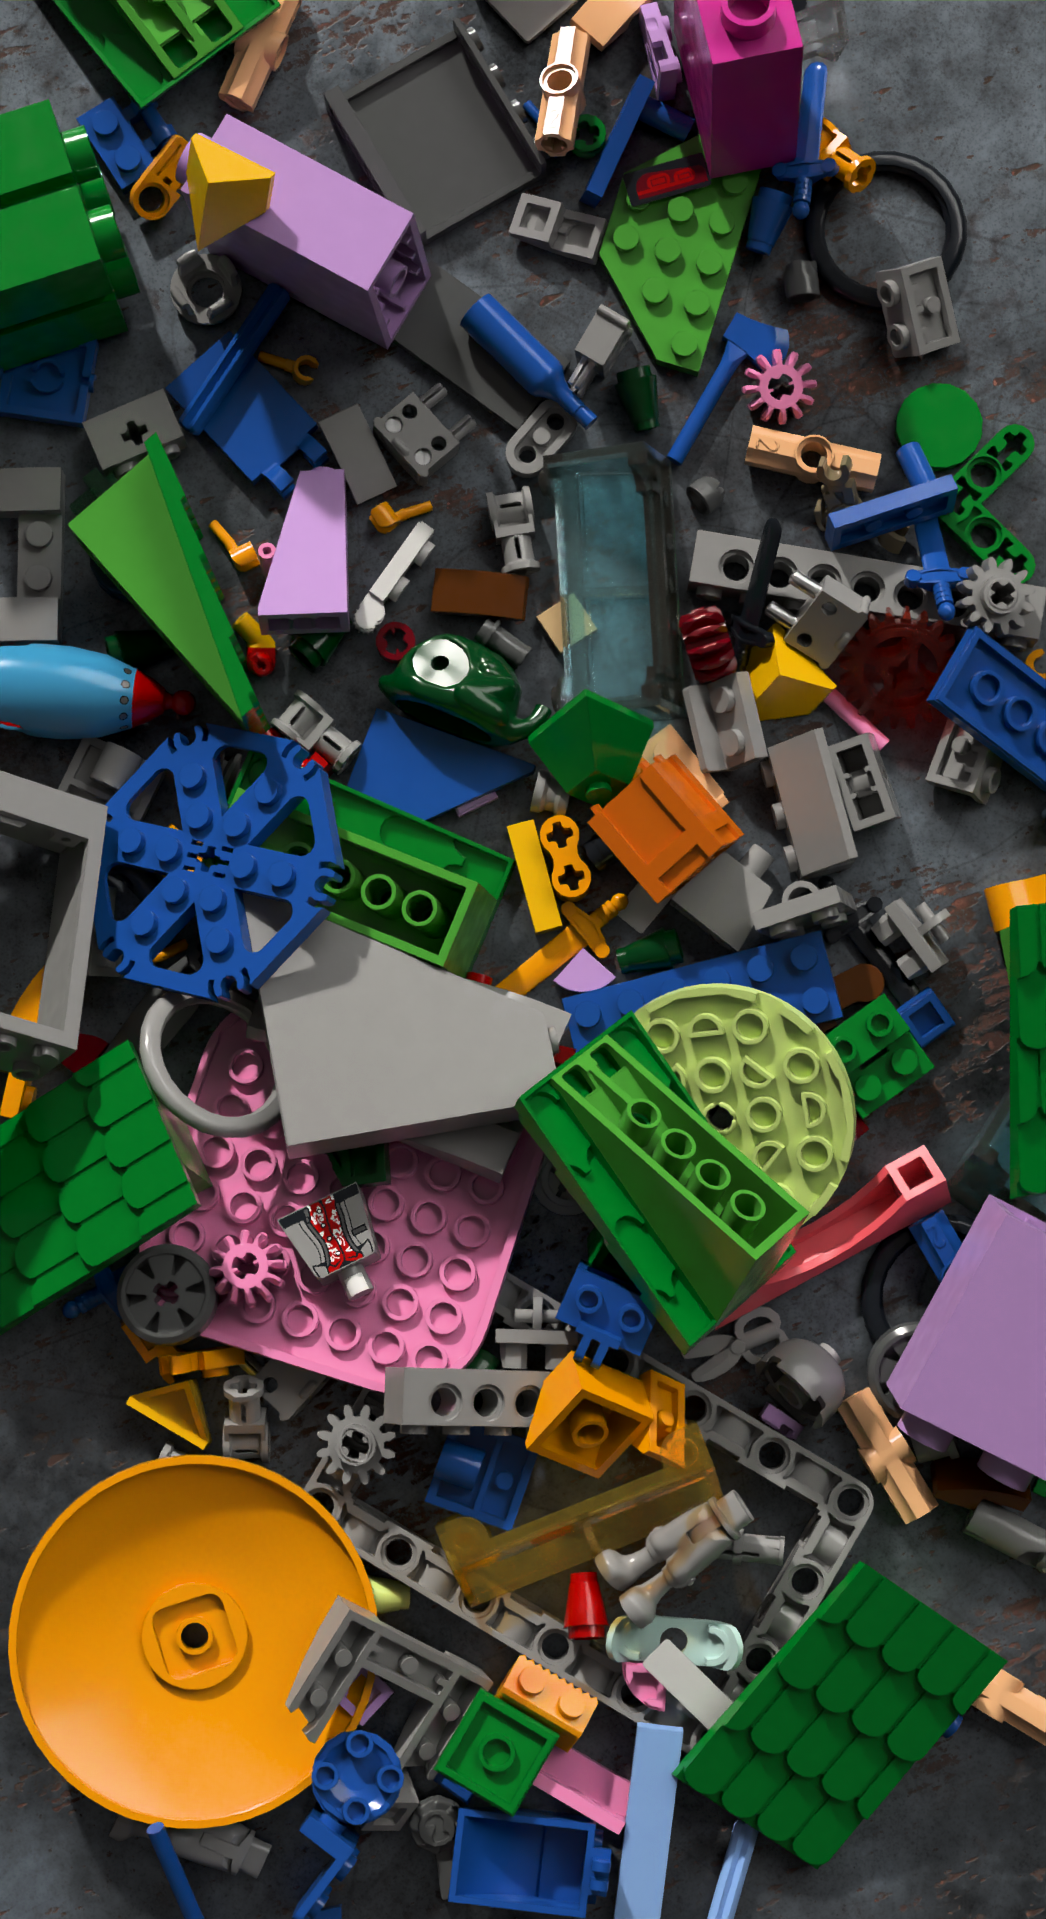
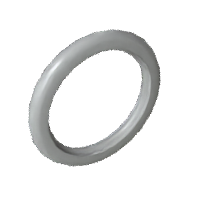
M229 988L231 1000L225 1002L217 997L219 1003L170 991L158 997L146 1013L141 1026L139 1047L144 1072L154 1093L163 1105L183 1123L202 1133L221 1138L249 1137L263 1133L278 1123L281 1115L275 1082L269 1098L263 1106L254 1112L240 1117L222 1116L211 1113L196 1105L180 1091L171 1079L161 1053V1036L165 1025L176 1012L184 1007L195 1004H210L227 1009L248 1023L256 1002L232 988Z

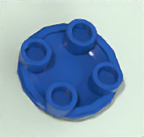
M355 1730L342 1732L324 1744L315 1757L311 1772L313 1794L322 1810L337 1821L360 1825L373 1822L390 1810L399 1797L400 1789L404 1782V1775L401 1770L400 1760L388 1742L377 1734Z

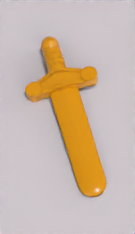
M624 893L613 895L610 901L607 900L592 912L590 916L575 906L573 902H564L560 910L570 922V925L495 987L525 996L587 945L598 958L607 957L610 953V948L600 929L609 920L611 921L619 914L618 911L624 910L629 903L627 895Z

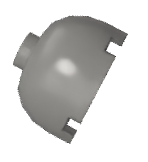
M792 1338L772 1348L755 1365L757 1377L759 1378L765 1373L766 1378L770 1382L764 1388L769 1397L785 1413L801 1424L808 1418L815 1421L811 1428L818 1429L835 1414L842 1404L846 1385L843 1371L839 1366L841 1359L837 1352L826 1343L819 1345L811 1340Z

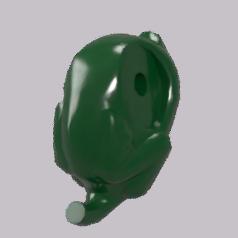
M453 634L436 635L414 646L401 659L394 672L390 675H382L378 683L379 689L386 698L414 720L459 738L491 747L506 746L528 739V736L545 723L552 714L548 707L536 704L530 716L525 719L517 718L522 689L512 667L503 657L483 645Z

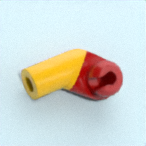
M245 612L233 623L232 628L246 641L247 667L249 671L255 676L265 677L275 667V641L270 635H261L259 623L248 612Z

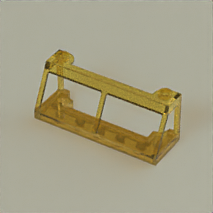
M689 1419L685 1421V1427L675 1430L666 1436L660 1448L661 1470L494 1537L489 1525L484 1526L480 1521L472 1517H461L460 1514L455 1513L438 1520L435 1525L436 1532L452 1573L470 1607L472 1608L594 1559L603 1550H616L646 1538L655 1527H663L685 1512L707 1502L711 1497H716L718 1500L721 1499L724 1495L697 1422Z

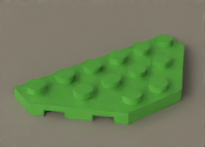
M700 134L624 174L697 153H702L705 159ZM762 169L712 178L711 185L638 206L631 205L622 178L599 252V261L606 273L609 274L619 292L622 303L634 325L638 327L648 345V350L657 365L698 377L751 207L752 196L755 194Z

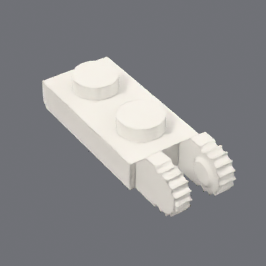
M423 521L417 523L360 603L359 609H356L355 617H353L355 622L353 624L356 626L355 629H358V633L362 632L363 635L364 633L369 635L370 632L373 633L375 629L377 630L376 626H380L385 618L384 604L387 599L390 598L394 602L398 600L410 580L404 577L413 563L421 567L436 546L430 542L434 529Z

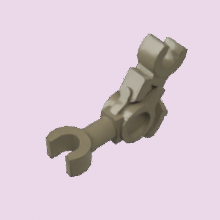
M843 455L840 470L831 469L827 464L826 456H821L816 473L819 480L825 484L821 485L824 498L817 500L813 515H815L817 526L821 531H826L829 513L863 503L857 493L855 478H849L853 466L849 455ZM910 526L877 536L879 543L887 551L899 554L906 542L904 537Z

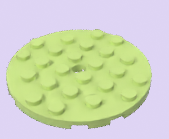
M712 983L683 987L659 996L639 1008L634 1015L707 1122L810 1212L804 1223L813 1216H816L834 1194L847 1170L856 1135V1108L852 1085L838 1052L826 1035L806 1015L789 1003L758 989L736 984ZM716 1105L727 1109L731 1116H733L732 1124L727 1128L714 1126L709 1119V1110Z

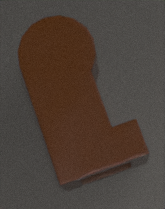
M863 963L856 965L833 977L842 1011L854 1004L864 1006L871 1003L881 995L884 989L882 973L871 964ZM833 1020L817 1024V1026L825 1034L833 1030L837 1023Z

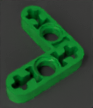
M1013 424L1001 429L953 476L958 487L957 496L963 490V487L957 484L959 481L962 482L969 495L962 501L959 507V511L962 514L958 515L953 511L948 515L938 516L939 525L980 565H982L983 560L995 554L1004 542L1009 547L1004 550L1003 555L1007 559H1012L1013 562L1020 559L1024 563L1021 571L1027 570L1028 574L1021 583L1027 584L1035 571L1036 564L1033 555L983 506L1027 462L1034 450L1035 442L1031 432L1022 425ZM1005 438L1010 441H1014L1016 438L1022 440L1023 444L1020 447V451L1023 454L1020 455L1014 451L1001 465L996 458L1007 445ZM992 451L994 457L989 455L988 453ZM985 465L991 468L995 475L994 483L989 487H979L974 484L971 479V470L974 467ZM1003 466L1009 469L1007 471H1004ZM972 496H974V497H976V498H978V499H977L976 501H974L973 498H972ZM983 525L992 529L995 534V543L988 548L976 546L971 538V532L975 527ZM1000 555L996 559L997 567L1005 561Z

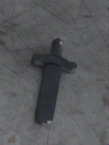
M776 518L768 519L764 525L742 613L739 614L736 610L724 611L722 613L726 626L729 627L736 639L733 649L737 661L736 672L746 671L753 645L759 648L772 647L775 642L774 635L764 630L759 623L782 534L780 522Z
M822 876L818 880V887L820 889L836 885L835 880L830 876ZM871 897L869 900L855 904L857 912L846 915L848 920L846 923L826 930L824 940L828 944H835L847 934L868 963L880 970L884 978V984L902 1006L921 992L913 979L909 980L896 962L898 960L889 946L885 947L871 929L873 924L868 918L882 909L883 902L878 897Z

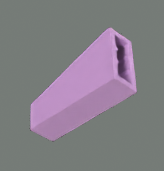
M323 466L299 472L258 605L261 635L350 632L347 495L344 469L334 470L333 468Z

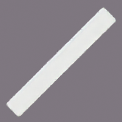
M668 1639L664 1640L643 1662L644 1668L708 1730L733 1703Z

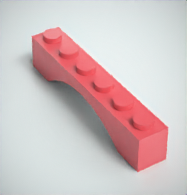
M925 1145L887 1164L871 1181L844 1203L811 1224L799 1229L791 1241V1245L796 1250L792 1259L733 1313L725 1318L715 1330L951 1203L946 1178Z

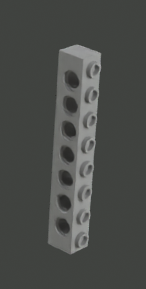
M697 530L687 590L696 592L695 596L697 598L707 601H721L722 596L739 599V604L743 606L760 540ZM779 543L773 570H782L789 578L795 570H799L811 579L829 575L852 591L860 584L871 586L876 592L877 599L871 602L867 620L870 621L869 626L873 628L895 630L896 625L913 628L914 634L923 637H938L939 632L957 635L956 640L960 642L968 627H979L980 624L978 621L968 625L963 624L965 616L970 613L968 608H964L963 615L959 617H954L949 621L942 620L938 615L933 592L919 587L908 588L904 584L905 575L908 570L914 569L918 571L923 570V567ZM729 563H739L746 569L747 576L739 581L730 580L725 576L723 568ZM769 583L765 603L769 604L771 601H774L795 615L809 598V595L791 584L783 588H776ZM1022 584L1023 587L1032 586L1036 588L1033 594L1025 597V602L1031 603L1035 607L1033 612L1020 615L1024 619L1025 626L1018 630H1013L1009 627V633L1001 638L995 635L993 627L987 635L996 642H1000V645L1008 651L1024 652L1026 647L1033 648L1040 637L1046 587ZM957 588L951 589L953 599L959 601L966 597V594L960 592ZM904 591L914 593L919 598L920 607L914 610L903 608L898 602L897 595ZM994 591L995 593L990 597L995 604H998L996 601L1001 597Z

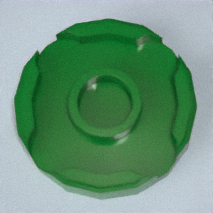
M931 383L917 388L904 399L895 418V437L900 447L910 442H918L932 470L947 471L962 464L973 455L982 437L983 419L977 403L966 391L951 384Z

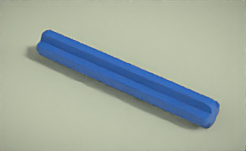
M275 283L267 286L179 418V424L185 431L195 436L201 434L289 302V293L283 287Z

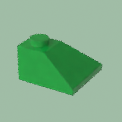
M584 689L528 736V743L567 794L592 805L599 804L603 807L631 783L654 724L652 719Z

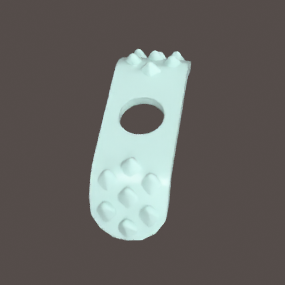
M622 1615L613 1621L607 1633L606 1652L608 1658L618 1663L644 1661L661 1644V1635L669 1628H679L686 1634L687 1644L681 1652L696 1666L733 1671L739 1667L743 1657V1642L737 1628L731 1624L716 1620L655 1615L652 1623L640 1629L627 1615Z

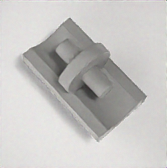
M901 897L884 908L887 913L881 916L871 928L885 947L901 935H904L913 947L912 950L896 961L909 980L929 970L933 973L949 962V959L928 933L931 931L940 945L951 937L941 924V922L951 916L946 908L934 915L924 901L914 909L924 922L922 924Z
M533 1296V1309H515V1322L533 1323L532 1330L496 1328L495 1343H500L502 1367L527 1369V1344H546L545 1369L554 1370L571 1350L573 1351V1345H578V1332L542 1330V1323L560 1324V1320L555 1318L558 1310L542 1309L543 1296Z

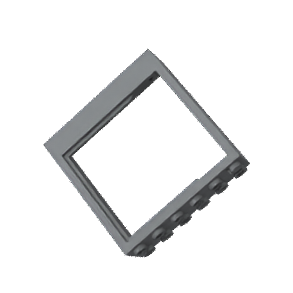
M0 770V834L60 853L37 1023L0 1012V1070L11 1072L12 1076L19 1080L34 1081L42 1078L77 1050L108 806Z

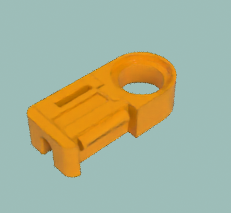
M178 134L171 136L131 189L130 203L132 208L147 220H158L164 217L181 196L176 191L183 184L176 181L175 174L178 161L188 141ZM147 187L159 188L163 196L161 205L154 211H146L139 204L140 193Z

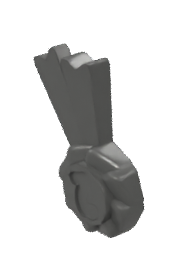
M435 1795L419 1801L420 1803L410 1816L409 1829L418 1847L436 1854L441 1898L445 1900L449 1895L458 1809L460 1806L454 1800L441 1795Z

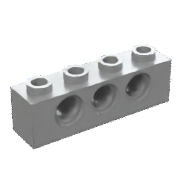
M385 1367L383 1423L400 1425L401 1434H428V1425L442 1426V1434L470 1435V1426H484V1435L512 1436V1427H526L525 1435L527 1436L543 1381L552 1371ZM438 1391L441 1396V1404L439 1409L434 1412L431 1399L433 1394ZM480 1392L483 1404L477 1413L474 1409V1398ZM519 1393L524 1398V1406L520 1413L517 1412L515 1406Z

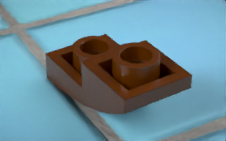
M435 568L431 612L437 615L478 616L484 620L490 618L503 621H525L530 578L499 572Z
M964 1457L954 1460L943 1458L933 1461L930 1465L933 1495L935 1498L949 1504H956L975 1510L981 1500L986 1499L997 1505L1007 1506L1024 1512L1032 1501L1030 1484L1025 1492H1021L1000 1483L977 1466L980 1458Z

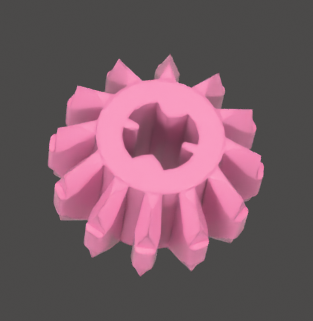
M774 349L771 355L773 365L771 366L763 355H758L755 359L763 371L759 373L754 369L747 368L744 374L748 378L756 380V385H746L741 389L743 394L756 393L758 396L747 404V408L750 411L757 409L762 404L765 405L761 412L760 420L767 422L771 418L773 410L776 409V420L778 424L782 425L786 424L787 420L786 408L789 409L793 417L800 419L803 413L796 403L800 401L805 405L813 404L814 399L811 396L802 394L803 388L817 387V381H802L801 376L808 373L812 366L809 363H805L795 370L794 366L798 360V353L791 352L783 365L781 350ZM784 375L788 379L784 384L790 385L789 393L787 395L779 394L775 399L770 394L774 389H768L769 381L771 379H780Z
M242 1230L240 1234L241 1244L238 1245L230 1236L224 1238V1243L230 1250L226 1254L220 1250H214L212 1256L217 1261L223 1263L221 1266L209 1269L210 1276L222 1279L217 1283L215 1291L219 1295L230 1292L228 1302L233 1306H237L242 1301L244 1295L245 1302L250 1309L257 1306V1294H261L270 1303L274 1300V1297L268 1290L269 1286L273 1285L281 1289L285 1286V1281L274 1275L288 1269V1263L285 1260H275L283 1249L278 1243L267 1247L269 1236L264 1232L257 1235L253 1242L251 1233L248 1230ZM253 1261L258 1267L257 1273L255 1275L248 1273L245 1276L239 1270L242 1264L250 1265Z

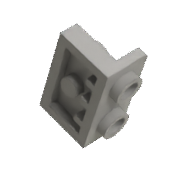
M941 256L930 257L899 268L882 270L875 273L877 295L882 304L887 326V339L895 358L920 356L960 342Z
M748 671L734 672L707 685H694L683 689L684 701L702 773L734 771L768 757Z
M948 718L925 780L932 786L969 795L977 803L986 805L990 794L995 793L1000 784V767L1003 759Z

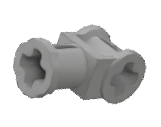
M523 486L520 492L496 496L493 492L486 493L491 529L495 534L496 545L501 544L505 566L502 567L501 572L527 576L540 571V562L535 560L531 540L535 539V515L530 487ZM515 544L519 545L521 558L517 557Z
M297 689L293 694L295 700L279 719L273 718L270 725L286 739L294 740L300 744L310 755L314 751L333 765V772L337 775L341 774L357 756L363 744L358 740L352 742L335 728V720L316 701L303 691ZM326 741H329L332 745H334V746H335L337 749H339L340 751H337L334 747H332V746H331L329 743H327Z
M253 1375L234 1376L232 1379L225 1381L223 1385V1393L229 1403V1408H226L223 1425V1457L236 1459L260 1458L262 1463H270V1422H267V1407H260V1397L264 1393L263 1381ZM243 1388L247 1389V1393H243Z

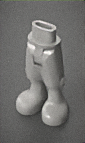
M733 1489L719 1500L716 1497H711L707 1502L685 1512L663 1527H655L647 1536L646 1547L627 1555H622L615 1550L606 1549L595 1557V1563L601 1575L613 1588L624 1591L633 1585L652 1566L666 1561V1565L657 1575L641 1585L631 1587L619 1596L624 1612L641 1629L652 1623L656 1615L658 1602L672 1587L681 1589L693 1585V1582L696 1580L695 1577L716 1560L734 1540L740 1539L741 1534L739 1530L752 1522L754 1518L740 1495Z
M117 1814L108 1837L117 1842L126 1841L130 1837L150 1839L146 1831L151 1824L132 1820ZM240 1822L202 1829L165 1827L178 1857L220 1871H231L230 1875L236 1876L238 1871L257 1879L272 1845L255 1838L256 1831L250 1830Z

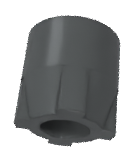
M800 259L782 266L786 302L800 304L812 302L820 298L816 261H801Z

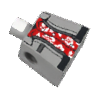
M357 1182L278 1219L285 1234L323 1286L340 1280L350 1301L358 1299L374 1290L364 1267L380 1260L381 1255L365 1196Z

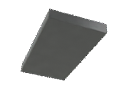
M431 260L428 263L431 277L392 342L517 432L545 398L534 397L529 394L460 327V322L464 315L482 297ZM533 335L561 362L565 373L570 367V361Z

